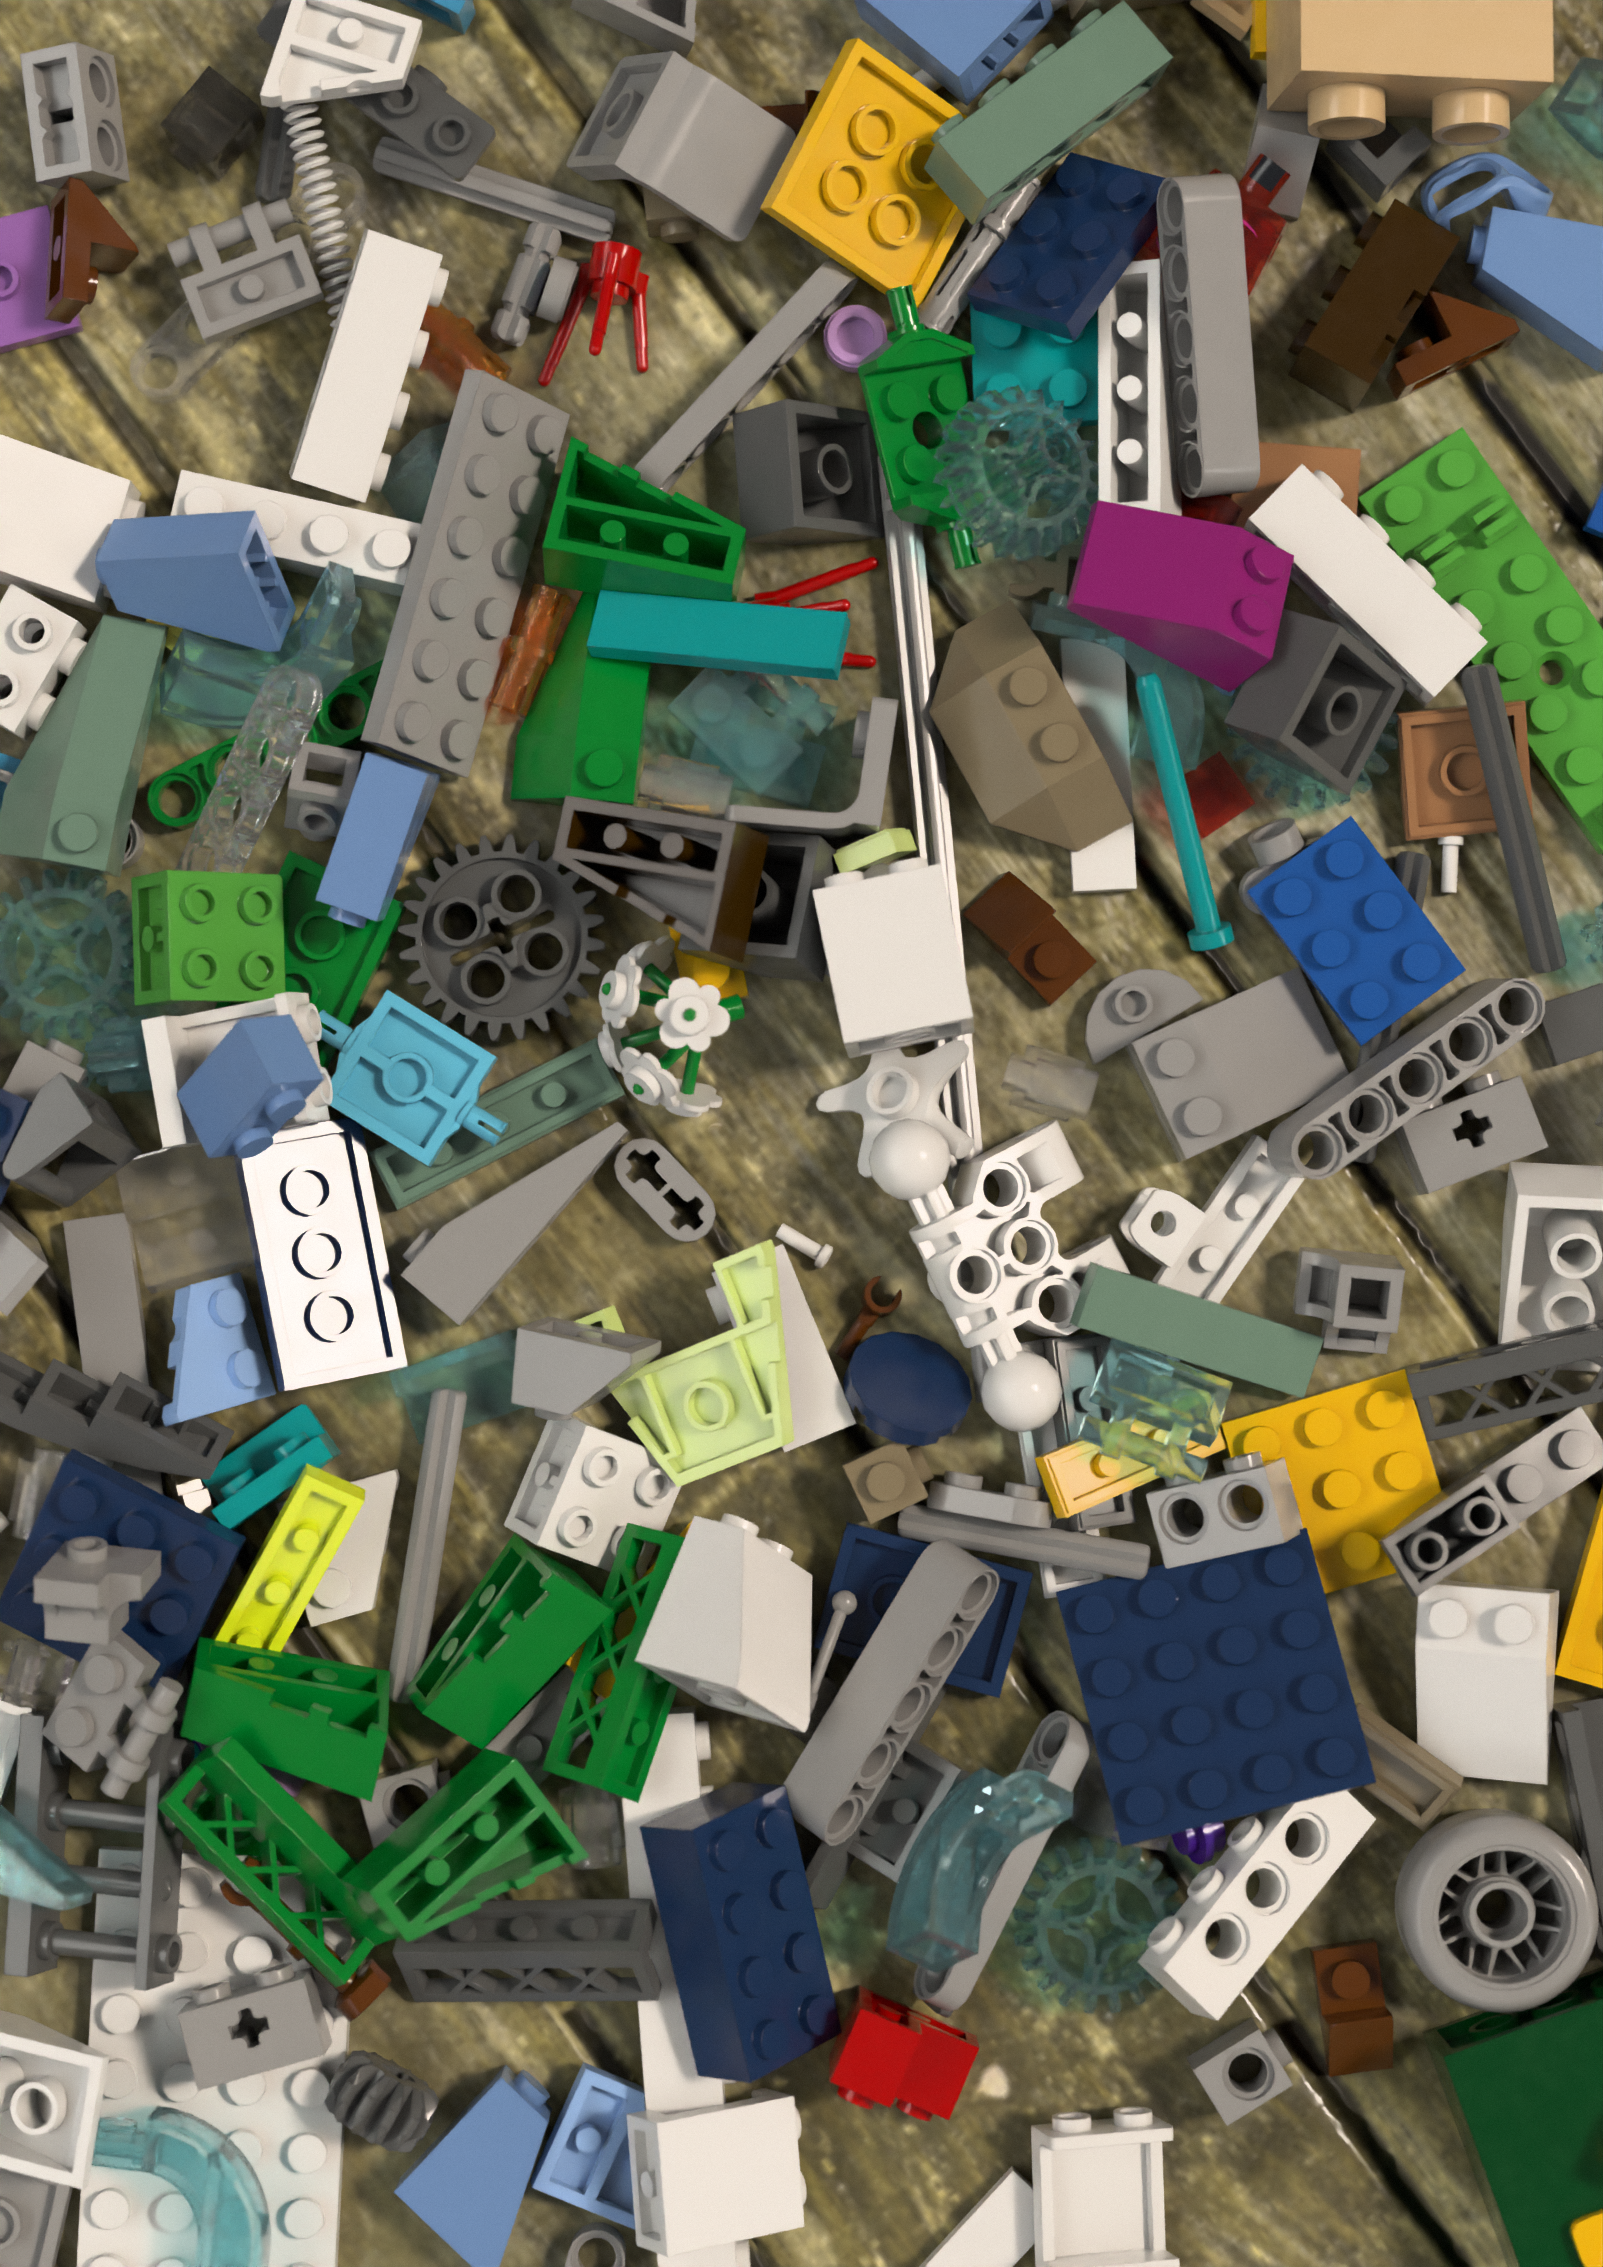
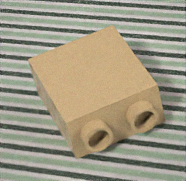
M1266 0L1267 111L1307 112L1308 133L1318 138L1328 140L1368 138L1385 130L1386 116L1432 118V138L1439 143L1455 146L1489 144L1506 138L1510 134V122L1518 117L1554 82L1553 0Z

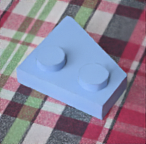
M241 1273L222 1276L175 1290L172 1317L175 1324V1336L169 1346L167 1368L176 1370L173 1402L163 1406L162 1419L164 1426H170L275 1395V1387Z
M583 2062L531 2176L530 2183L532 2188L635 2230L626 2114L645 2110V2098L642 2087Z

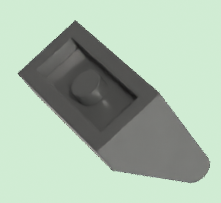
M60 1072L40 1087L3 1162L2 1171L4 1176L60 1207L66 1208L72 1206L143 1151L110 1102ZM70 1147L57 1175L43 1168Z

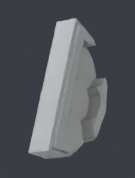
M1138 969L1116 977L1096 995L1086 1017L1085 1045L1092 1064H1097L1199 1003L1203 998L1187 980L1165 970Z

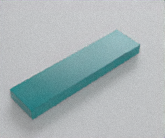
M600 590L586 646L591 657L838 680L851 623L847 612Z

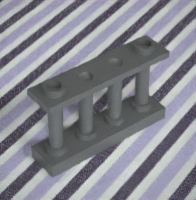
M55 1709L21 1714L4 1975L30 1977L57 1968V1959L60 1955L134 1963V1990L147 1991L173 1982L174 1974L178 1970L182 1958V1941L180 1936L177 1935L183 1832L156 1805L195 1759V1748L192 1740L180 1736L182 1721H174L167 1733L159 1734L148 1753L151 1762L148 1767L146 1807L72 1799L68 1789L70 1764L73 1761L42 1734ZM71 1825L144 1833L141 1872L68 1864L64 1857L66 1829ZM64 1890L140 1898L137 1937L64 1929L60 1922L62 1893Z

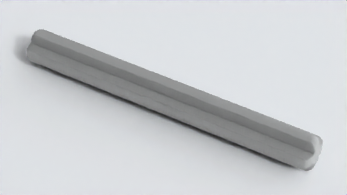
M435 1388L430 1398L389 1666V1700L397 1703L414 1704L404 1691L428 1655L467 1400L465 1392L454 1388Z

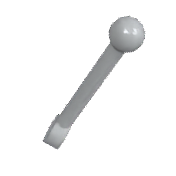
M847 1590L838 1591L832 1599L834 1614L811 1672L810 1714L815 1706L817 1692L846 1615L853 1613L857 1606L855 1595Z

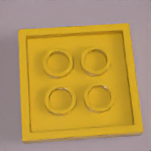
M861 39L846 40L760 209L886 295V291L896 287L912 285L918 309L966 218L924 169L935 146L931 138L954 115L961 114L964 119L968 117Z
M1398 1369L1219 1422L1228 1447L1226 1450L1229 1458L1255 1451H1260L1263 1462L1281 1457L1285 1458L1303 1528H1307L1325 1594L1397 1573L1378 1541L1411 1513L1441 1492L1405 1369ZM1245 1485L1242 1494L1244 1504L1251 1512L1261 1515L1264 1508L1261 1494L1254 1487Z

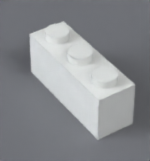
M781 1244L775 1247L795 1440L782 1446L785 1453L856 1424L845 1399L844 1392L785 1247ZM713 1272L712 1276L716 1286L705 1290L719 1325L731 1321L733 1327L736 1328L737 1323L717 1274Z

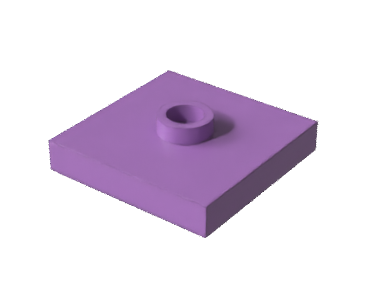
M48 205L0 218V354L84 331L79 313L70 324L44 319L51 215Z

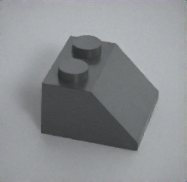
M783 399L732 415L740 525L746 528L747 542L797 546L877 540L885 537L877 460L878 449L868 411Z
M1283 609L1272 660L1245 681L1224 723L1259 751L1327 787L1349 796L1408 682L1341 625Z
M760 832L769 836L743 963L709 952L683 934L680 936L678 949L685 954L766 978L823 982L827 959L812 890L826 888L824 879L840 874L833 854H836V851L821 836Z

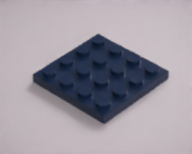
M1307 1528L1300 1529V1535L1285 1543L1166 1569L1164 1564L1148 1568L1147 1575L1139 1580L1116 1576L1056 1592L1122 1847L1376 1783Z

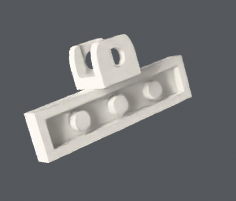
M1252 1135L1201 1210L1173 1192L1154 1187H1145L1119 1222V1229L1132 1246L1156 1263L1163 1265L1152 1280L1153 1282L1220 1303L1305 1178L1288 1177L1277 1172L1267 1156V1141L1259 1135ZM1160 1211L1164 1222L1161 1229L1154 1232L1151 1228V1220ZM1114 1338L1111 1340L1113 1348L1163 1382L1168 1379L1180 1359Z

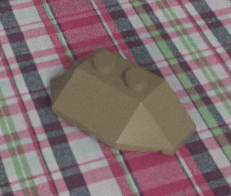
M1009 600L955 630L929 714L990 825L1057 845L1070 851L1079 852L1133 823V818L1101 750L1042 644L1013 602Z

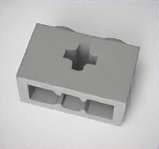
M1499 1070L1462 1083L1467 1094L1466 1096L1445 1104L1439 1098L1394 1131L1419 1195L1435 1192L1549 1147L1521 1075L1503 1081ZM1460 1113H1462L1466 1121L1477 1119L1481 1131L1472 1135L1474 1146H1472L1469 1139L1456 1140L1452 1129L1462 1124Z
M284 1963L255 1973L256 1983L231 1990L230 1983L226 1980L200 1987L191 1992L193 2001L187 2002L177 2016L198 2091L325 2055L332 2044V2039L312 1967L294 1972L292 1963ZM248 2009H251L254 2018L267 2017L268 2022L259 2035H256L253 2026L241 2028L240 2020L247 2013Z

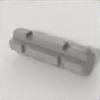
M532 222L529 225L522 243L525 253L518 254L501 299L504 309L497 310L492 323V336L507 345L520 347L524 344L531 325L529 324L528 316L535 315L551 270L548 262L555 259L562 242L561 233L550 225L539 222Z

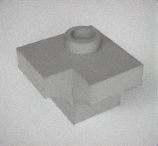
M1300 1246L1292 1309L1295 1314L1323 1319L1321 1337L1324 1338L1323 1348L1387 1354L1391 1333H1398L1405 1269L1396 1256Z
M90 1536L65 1541L34 1577V1603H42L44 1608L45 1639L109 1646L129 1621V1601L142 1600L161 1576V1551L107 1545V1542L102 1538Z

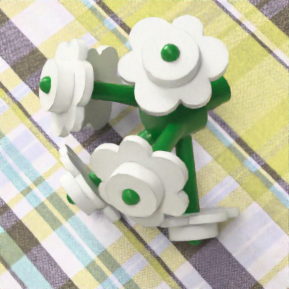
M665 935L655 942L649 940L634 946L627 954L620 957L616 970H610L604 976L599 990V1003L602 1007V1017L606 1024L602 1026L603 1031L598 1033V1044L605 1063L608 1067L615 1068L616 1071L622 1073L627 1089L638 1100L653 1106L661 1103L669 1112L676 1115L698 1117L703 1112H707L709 1107L718 1108L722 1105V1098L716 1095L717 1090L714 1087L703 1083H696L701 1053L708 1049L712 1037L724 1034L728 1030L730 1022L743 1019L745 1012L738 994L720 999V991L713 985H704L700 988L693 979L686 977L678 978L672 982L663 972L672 963L673 959L670 953L675 946V941L670 936ZM656 984L667 996L648 992V990ZM638 1004L655 1007L656 1017L664 1022L661 1025L630 1035L625 1022L627 1017L633 1016L636 1012ZM659 1039L666 1046L670 1047L658 1060L650 1053L645 1052L641 1054L635 1050V1047ZM688 1050L683 1080L677 1079L667 1070Z

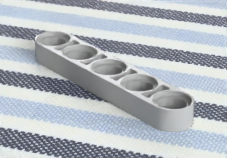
M831 257L825 261L639 461L634 469L641 473V480L667 492L733 421L732 415L744 410L843 303L854 289L859 277Z
M1055 1711L1046 1716L1036 1729L918 1964L914 1977V1990L919 1999L951 2012L963 2005L971 1994L1090 1756L1094 1738L1091 1727L1087 1723L1063 1711Z

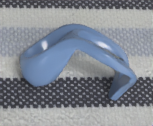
M1480 152L1458 158L1433 173L1423 184L1420 199L1427 217L1450 231L1449 220L1479 206L1498 192H1501L1510 210L1546 216L1553 199V192L1533 175L1505 156L1497 153ZM1479 171H1489L1492 173L1494 178L1486 184L1456 198L1440 211L1438 210L1433 200V194L1468 174Z

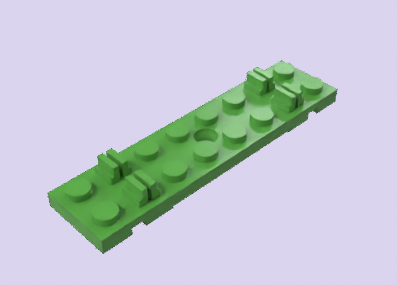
M1461 427L1358 497V509L1362 514L1373 518L1386 531L1390 538L1387 545L1404 562L1408 558L1414 559L1432 575L1436 581V586L1433 590L1450 606L1455 602L1463 605L1481 623L1482 630L1479 634L1488 643L1467 665L1470 667L1481 663L1493 664L1497 671L1503 700L1522 699L1525 701L1529 754L1565 804L1598 855H1603V629L1468 434ZM1554 662L1559 665L1562 670V679L1558 684L1549 685L1541 679L1540 667L1543 663Z

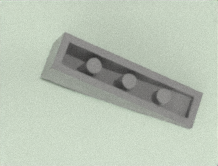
M616 1122L445 1224L436 1234L428 1228L425 1229L402 1256L410 1265L401 1276L458 1325H465L630 1132L619 1122Z

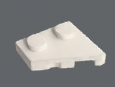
M292 0L260 93L261 104L272 108L404 89L423 31L422 20L359 0Z
M398 1469L350 1482L365 1489V1501L305 1608L310 1627L375 1608L381 1579L380 1571L389 1538V1524L394 1498L400 1480ZM286 1501L276 1503L279 1513Z

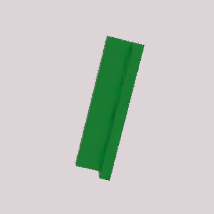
M627 1523L601 1598L613 1612L587 1638L542 1770L636 1803L639 1802L678 1687L641 1665L635 1659L685 1537ZM644 1543L661 1547L653 1571L639 1580L635 1568ZM633 1605L637 1619L632 1633L618 1642L614 1628L619 1614ZM611 1668L615 1677L611 1694L597 1704L593 1694L596 1680L600 1674ZM590 1730L594 1743L585 1769L569 1765L568 1761L576 1738Z
M233 1736L202 1750L157 1803L156 1806L335 1987L346 1984L374 1946L397 1938L378 1929L341 1882V1879L357 1863ZM198 1781L215 1796L217 1821H201L182 1802ZM212 1831H218V1837ZM233 1831H249L260 1842L262 1866L246 1867L235 1856ZM277 1860L282 1866H277ZM293 1876L304 1887L306 1912H290L280 1901L278 1877ZM257 1877H262L263 1883ZM321 1905H322L327 1911H322ZM337 1921L356 1940L341 1961L325 1947L323 1922ZM301 1922H307V1928Z

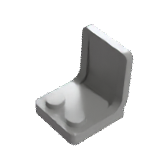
M675 51L626 56L618 63L568 158L567 167L588 181L611 179L633 181L649 189L727 241H742L748 236L761 211L760 207L788 155L796 135L791 127L720 79L693 65Z
M873 696L871 712L861 710L857 712L851 758L864 760L859 793L855 802L848 809L838 813L726 805L723 820L736 822L759 832L821 836L828 844L843 843L852 838L864 839L878 833L881 825L898 700Z

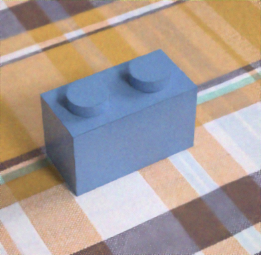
M291 1014L239 1019L176 1094L208 1158L237 1155L241 1159H247L261 1154L273 1144V1136L288 1119L296 1116L305 1108V1100L324 1080V1077Z

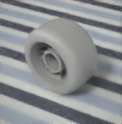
M1481 1808L1461 1812L1439 1822L1429 1829L1408 1853L1400 1870L1395 1890L1397 1928L1411 1960L1437 1989L1455 2001L1475 2009L1489 2012H1516L1546 2003L1563 1992L1578 1977L1589 1960L1595 1945L1599 1924V1907L1595 1887L1588 1869L1576 1851L1561 1836L1543 1823L1519 1812L1497 1808ZM1492 1890L1503 1891L1506 1897V1906L1503 1913L1494 1920H1480L1477 1916L1476 1908L1481 1898Z

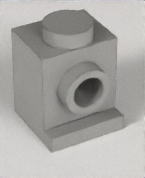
M298 740L288 785L284 828L299 830L305 838L317 842L326 841L333 836L337 837L358 777L362 752ZM307 769L344 775L342 786L306 780Z

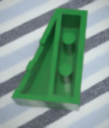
M571 436L543 543L545 584L598 595L600 590L736 602L745 567L746 528L678 492H675L672 496L641 480L640 472L625 464L619 468L590 453L589 445Z
M514 1533L404 1692L423 1715L482 1750L496 1734L505 1728L514 1715L604 1622L613 1610L573 1569Z
M199 1637L184 1704L180 1736L207 1746H212L233 1736L260 1764L372 1802L388 1735L390 1671Z
M485 1748L341 1879V1882L378 1929L405 1942H409L481 1908L480 1903L512 1888L520 1890L536 1882L535 1877L565 1863L573 1865L590 1856L518 1760Z

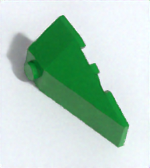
M582 593L517 735L511 801L563 806L566 795L638 807L653 663L591 657L586 645L599 597L598 594Z

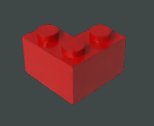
M859 1985L841 2026L842 2033L837 2036L829 2055L830 2082L839 2086L836 2093L846 2101L866 2109H873L875 2102L891 2108L896 2097L898 2099L895 2106L912 2117L930 2122L933 2114L949 2120L979 2051L977 2036Z

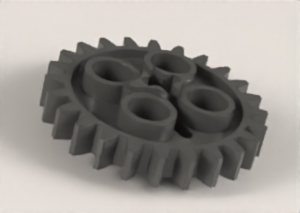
M507 834L502 851H494L489 839L484 835L480 837L479 854L472 857L466 848L458 843L455 845L457 864L451 867L445 861L436 857L433 862L440 878L436 882L422 877H417L415 880L422 891L427 894L424 901L405 900L404 906L418 916L417 923L405 924L398 928L400 934L415 939L416 946L399 953L400 959L411 963L419 962L421 967L412 973L407 981L411 986H421L429 983L431 988L425 994L421 1003L426 1008H430L444 1001L446 1007L442 1013L441 1022L447 1026L454 1022L461 1014L466 1017L464 1034L469 1037H473L481 1023L488 1024V1033L492 1042H499L504 1025H511L517 1039L524 1041L526 1037V1022L532 1020L535 1021L542 1031L548 1033L550 1032V1022L547 1013L554 1009L561 1016L570 1019L572 1013L565 999L570 994L588 1000L590 997L586 989L579 983L581 976L599 977L602 971L587 959L590 953L606 951V943L591 938L589 931L606 924L605 918L602 915L586 914L584 911L598 897L594 890L576 894L574 889L581 882L583 876L574 871H570L562 876L559 873L562 864L552 859L553 855L546 862L541 861V843L536 839L529 844L525 853L522 854L518 853L513 834ZM524 880L534 886L535 899L532 905L525 911L518 913L509 912L502 906V891L510 882ZM459 907L470 908L475 911L477 926L472 935L462 940H454L447 937L444 930V921L449 912ZM546 911H552L555 914L552 922L514 936L511 939L514 949L507 954H503L496 946L482 951V953L475 955L464 964L459 966L451 964V958L454 955L492 941L495 938L492 928L497 924L502 923L511 931L524 926V924L531 922ZM543 937H551L560 941L563 949L561 960L555 967L549 970H538L532 967L528 959L529 948L532 943ZM493 964L503 970L505 976L504 986L493 997H478L472 991V975L480 966Z

